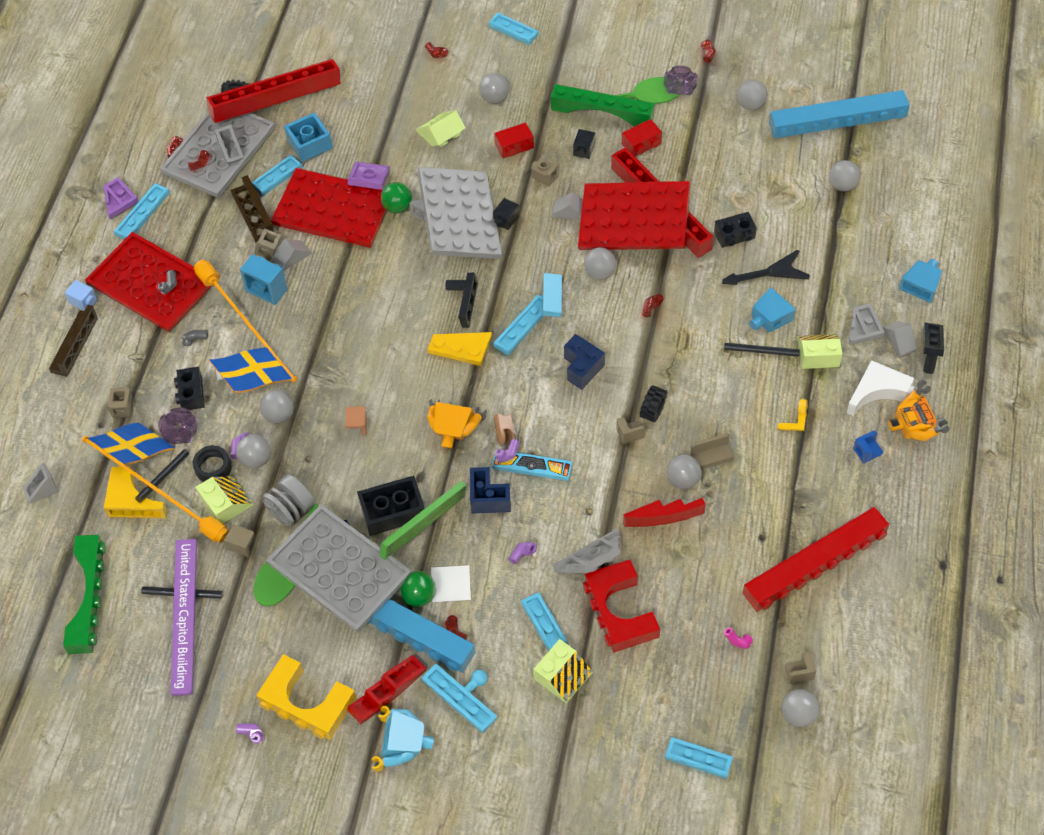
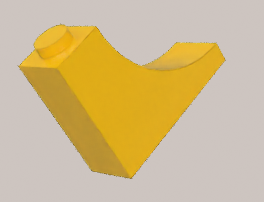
M121 466L111 467L104 503V510L108 517L167 518L168 511L164 502L153 501L145 498L141 503L137 502L135 497L139 492L135 489V476Z

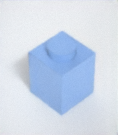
M77 280L64 292L69 304L85 311L88 304L94 305L97 300L93 288Z

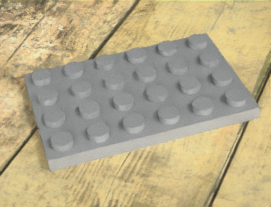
M207 112L163 164L160 171L164 175L219 198L276 128L275 123L253 113L243 114L214 123ZM231 124L244 157L227 163L218 146L214 130Z
M419 167L417 173L431 255L500 259L502 251L497 226L493 219L494 210L486 172Z
M322 504L266 560L270 567L357 633L396 593L406 578L412 573L410 569L392 556H389L386 560L380 557V547Z

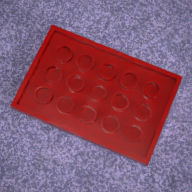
M296 168L271 218V222L275 226L371 248L387 210L381 203V189L348 185V179Z
M690 181L585 183L578 249L592 250L598 247L608 250L685 249L691 189Z
M131 232L85 279L87 285L167 332H170L212 287L204 285L195 274L194 266L134 232ZM167 271H175L177 286L170 293L162 294L158 290V285L161 282H167Z

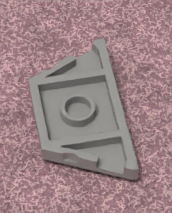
M619 529L613 530L553 564L555 572H593L603 563L613 561L617 555L621 554V534Z

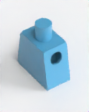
M929 259L927 263L921 260L917 261L902 277L899 289L932 303L942 274V270L937 268L939 263L935 259Z
M770 288L753 306V319L749 324L754 330L762 326L768 332H772L793 321L796 309Z

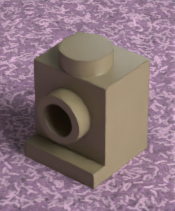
M540 158L539 161L535 160L531 165L532 178L549 187L559 176L558 163L554 164Z
M264 228L254 254L271 261L281 235Z
M110 388L108 409L112 418L131 417L133 396L130 388Z

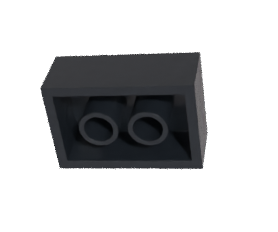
M414 475L357 491L369 536L400 528L425 509Z

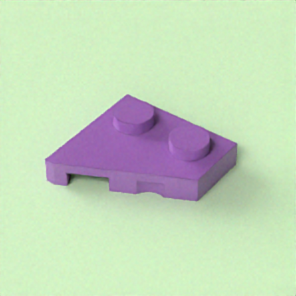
M119 177L104 185L109 219L138 203L137 197Z

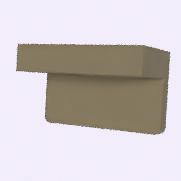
M721 434L691 444L690 456L699 462L701 470L734 460L733 452L728 444L729 434Z

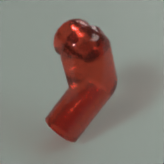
M705 40L701 43L702 49L707 51L703 60L709 63L716 50L712 41Z
M431 42L425 45L426 50L433 58H442L448 55L447 48L434 47Z
M201 150L198 153L196 161L188 163L190 171L207 165L209 153L206 150Z
M661 294L653 295L645 300L642 316L650 317L652 309L663 303L664 298Z
M454 615L448 616L445 621V629L467 640L468 635L458 629V618Z

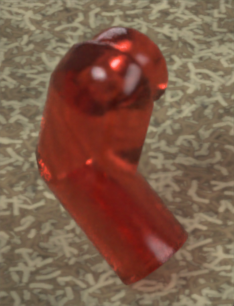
M174 136L168 143V158L174 153L176 147H179L183 142L181 137Z

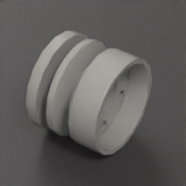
M286 474L277 482L278 490L271 488L269 493H265L262 496V501L275 519L286 527H291L294 521L299 520V512L306 513L314 506L315 501L299 480L290 474Z

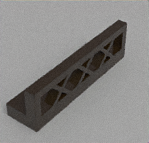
M246 175L241 177L243 185L230 191L255 243H257L261 234L258 236L255 234L258 228L263 230L265 228L273 232L274 228L249 176ZM244 191L247 193L244 198L236 195ZM245 204L253 205L251 210L243 209ZM251 216L259 218L257 223L249 221Z
M88 304L85 311L79 310L49 367L50 373L68 377L98 319L93 305Z

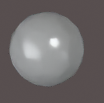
M498 73L486 75L479 85L481 97L488 103L493 104L505 100L509 93L507 79Z
M747 80L738 88L737 100L743 108L757 110L766 102L767 89L760 81Z
M838 161L829 172L831 185L839 191H851L860 182V169L852 161Z
M598 247L592 249L584 259L585 271L594 279H606L616 269L615 256L606 248Z
M273 390L265 394L261 399L260 411L268 422L274 424L284 423L293 414L294 403L286 392Z
M257 434L243 437L236 448L237 459L243 466L250 469L259 468L266 464L271 454L270 445L267 440Z
M684 454L674 457L669 462L666 474L669 482L674 487L689 489L699 482L702 470L699 462L694 457Z
M798 689L791 691L784 697L782 714L790 725L800 728L812 725L819 716L820 705L817 698L811 692Z

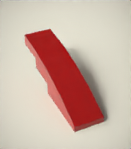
M703 498L684 505L682 500L678 499L663 506L660 500H657L623 514L624 527H649L684 521L704 514L706 503Z
M411 655L384 673L380 681L365 690L364 696L348 706L347 711L362 725L381 711L380 708L382 706H387L412 685L427 668L414 655Z

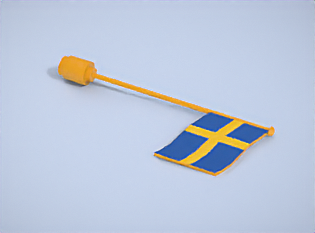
M205 259L198 261L194 266L195 274L205 286L215 285L265 346V348L246 350L225 358L209 359V362L233 392H247L272 383L284 381L296 382L297 377L292 375L219 286L220 274Z
M140 423L124 425L106 434L90 438L84 436L82 438L83 443L86 442L199 521V532L213 542L222 543L229 532L226 529V525L211 515L205 516L203 519L126 466L141 462L161 452L174 450L175 447Z

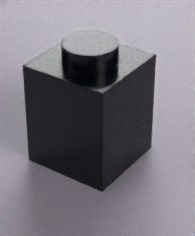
M578 130L573 143V156L590 159L595 146V132Z
M505 198L493 211L494 223L498 227L507 230L511 228L520 216L519 204Z

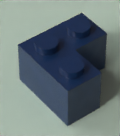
M577 334L564 345V359L571 363L567 368V381L583 390L605 366V352Z
M490 467L470 468L471 514L511 512L510 483L491 484Z

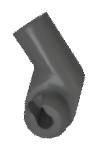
M167 271V282H161L158 285V290L162 294L170 293L177 286L175 271Z
M192 330L184 334L181 338L183 339L182 345L191 346L192 339H208V330Z

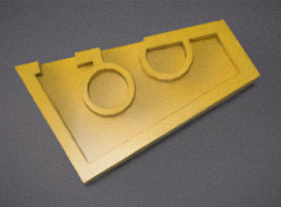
M492 332L433 334L427 350L429 354L481 366L492 338Z

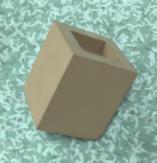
M624 417L617 419L616 429L622 444L645 438L644 425L640 426L638 421L627 424Z
M233 524L224 540L227 550L249 557L250 551L248 546L254 536V532Z
M811 652L803 653L800 661L785 664L789 684L814 680L817 671Z

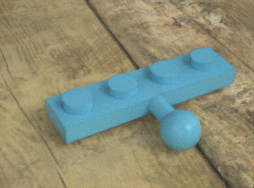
M437 664L421 678L422 682L482 734L497 720V716L471 694L477 686L486 684L488 676L485 671L475 670L471 675V681L465 687L460 685Z

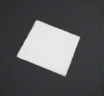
M469 565L431 568V577L436 585V594L432 602L471 600Z

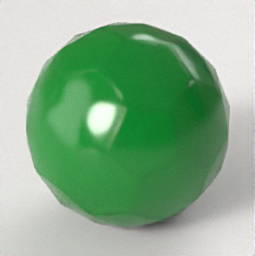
M400 182L389 183L381 192V203L391 213L398 214L406 211L412 201L410 189Z
M413 571L400 587V593L408 605L423 607L429 604L435 597L436 585L428 573Z

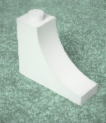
M871 360L849 402L847 414L854 416L863 405L874 400L892 399L902 402L915 389V386H912L914 378Z

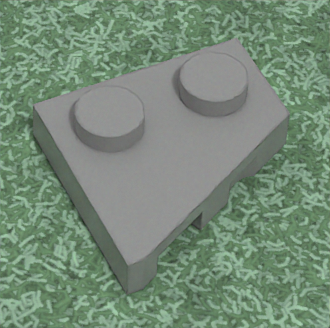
M871 303L853 308L849 338L850 345L884 337L885 332Z

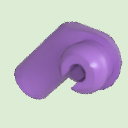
M245 432L233 439L231 458L237 459V445L243 437L250 435L249 433Z
M512 439L508 449H498L495 452L497 460L499 462H506L516 456L520 442Z
M534 542L519 543L508 559L511 563L517 564L522 556L534 554L537 546Z
M237 723L236 734H247L255 744H259L264 740V733L257 724Z

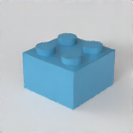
M315 112L284 126L286 139L302 162L333 148L331 136Z
M252 254L240 268L245 290L273 305H276L288 290L283 268L278 264L268 262L261 256L258 257Z

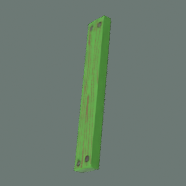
M462 481L457 483L381 543L380 557L386 560L461 501L465 496L467 484Z

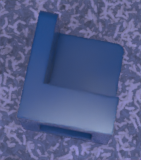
M875 430L855 440L853 450L863 464L883 454L882 449L875 441L877 436Z

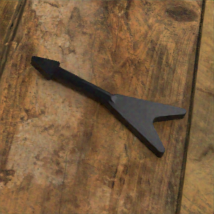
M796 250L770 265L767 269L739 275L732 273L722 279V284L737 285L738 282L764 276L809 280L810 274L792 266L800 252Z

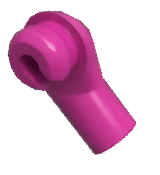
M732 627L724 630V635L733 646L747 649L753 643L751 636L745 634L741 638Z

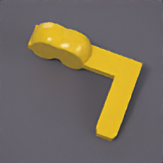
M799 400L798 423H778V429L804 431L808 400Z

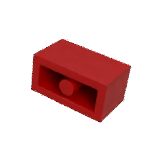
M651 119L622 132L621 145L626 147L634 156L641 155L662 143V131Z
M525 122L495 132L494 143L502 159L533 149L534 136Z

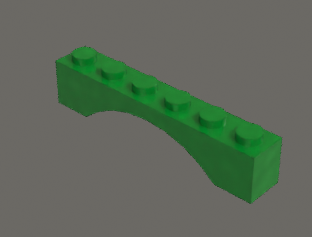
M555 84L551 94V110L570 113L577 110H599L618 116L633 127L650 119L653 121L655 103L559 84Z
M99 534L75 536L73 554L84 571L85 593L78 612L65 627L63 646L68 654L93 653V647L97 644L95 627L99 625L97 608H100L101 605L99 590L102 589V578H100V575L104 571L102 555L106 552L105 542H102Z

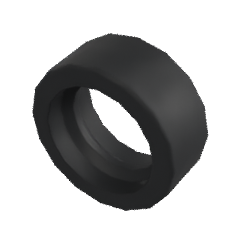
M211 445L203 447L194 455L192 461L195 474L202 482L211 477L228 476L232 468L228 453L220 446ZM219 457L223 460V465L215 472H204L201 469V464L208 458Z

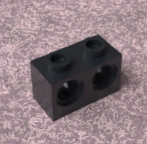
M749 211L715 221L714 233L721 248L751 241L756 236L757 227Z
M199 366L176 370L177 377L174 378V385L178 389V393H175L177 405L180 404L182 411L205 408L203 378Z

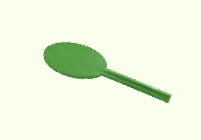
M654 77L638 83L634 87L633 92L615 96L661 104L677 98L682 93L683 86L674 78Z
M314 504L306 519L319 507L318 504ZM265 562L254 582V596L259 604L273 606L283 601L291 593L295 585Z

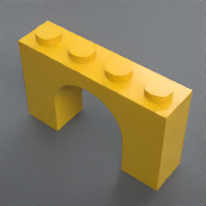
M283 654L256 695L259 706L266 711L273 710L277 712V715L283 720L290 719L294 721L295 725L303 730L307 728L313 731L312 733L320 739L325 737L331 740L347 715L348 706L357 699L355 690L336 681L320 705L311 709L298 708L289 701L291 690L304 671L300 662Z

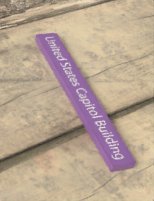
M196 539L176 540L171 668L172 696L193 695L197 567Z

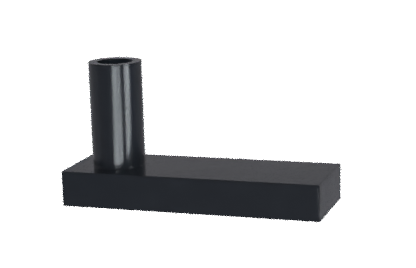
M467 272L466 280H446L445 282L446 291H463L458 315L462 328L470 327L478 281L474 272Z
M924 322L923 351L926 354L923 371L925 373L933 374L938 356L943 357V325Z

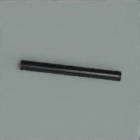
M724 343V350L796 357L800 355V349Z
M183 449L150 483L157 487L189 455V452ZM147 485L135 497L136 501L141 503L153 489Z
M142 586L141 593L145 595L174 596V588ZM196 589V597L222 599L223 591Z

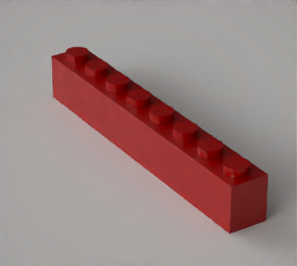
M333 59L206 97L208 113L214 123H218L340 85V68Z
M626 147L611 155V169L624 182H660ZM688 211L686 246L697 258H700L712 250L714 236Z
M873 507L744 584L742 594L756 612L761 609L766 610L776 600L785 599L794 589L799 590L803 588L809 580L818 579L827 569L832 570L842 560L851 559L857 551L866 550L875 540L880 541L884 539L888 534L887 531L890 524Z

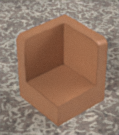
M365 406L346 407L345 426L347 429L361 428L362 435H367V413Z

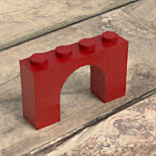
M631 559L586 573L585 582H582L585 593H589L591 597L589 600L593 612H597L598 626L600 629H604L606 634L604 635L606 646L611 647L613 653L660 638V627L653 611L634 618L623 619L613 615L606 606V602L612 594L637 586L638 575Z

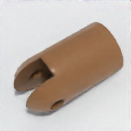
M497 413L494 416L497 441L503 446L505 439H507L509 446L510 441L515 439L512 415L504 416Z

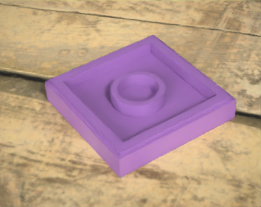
M355 162L348 178V185L382 190L390 172V167Z

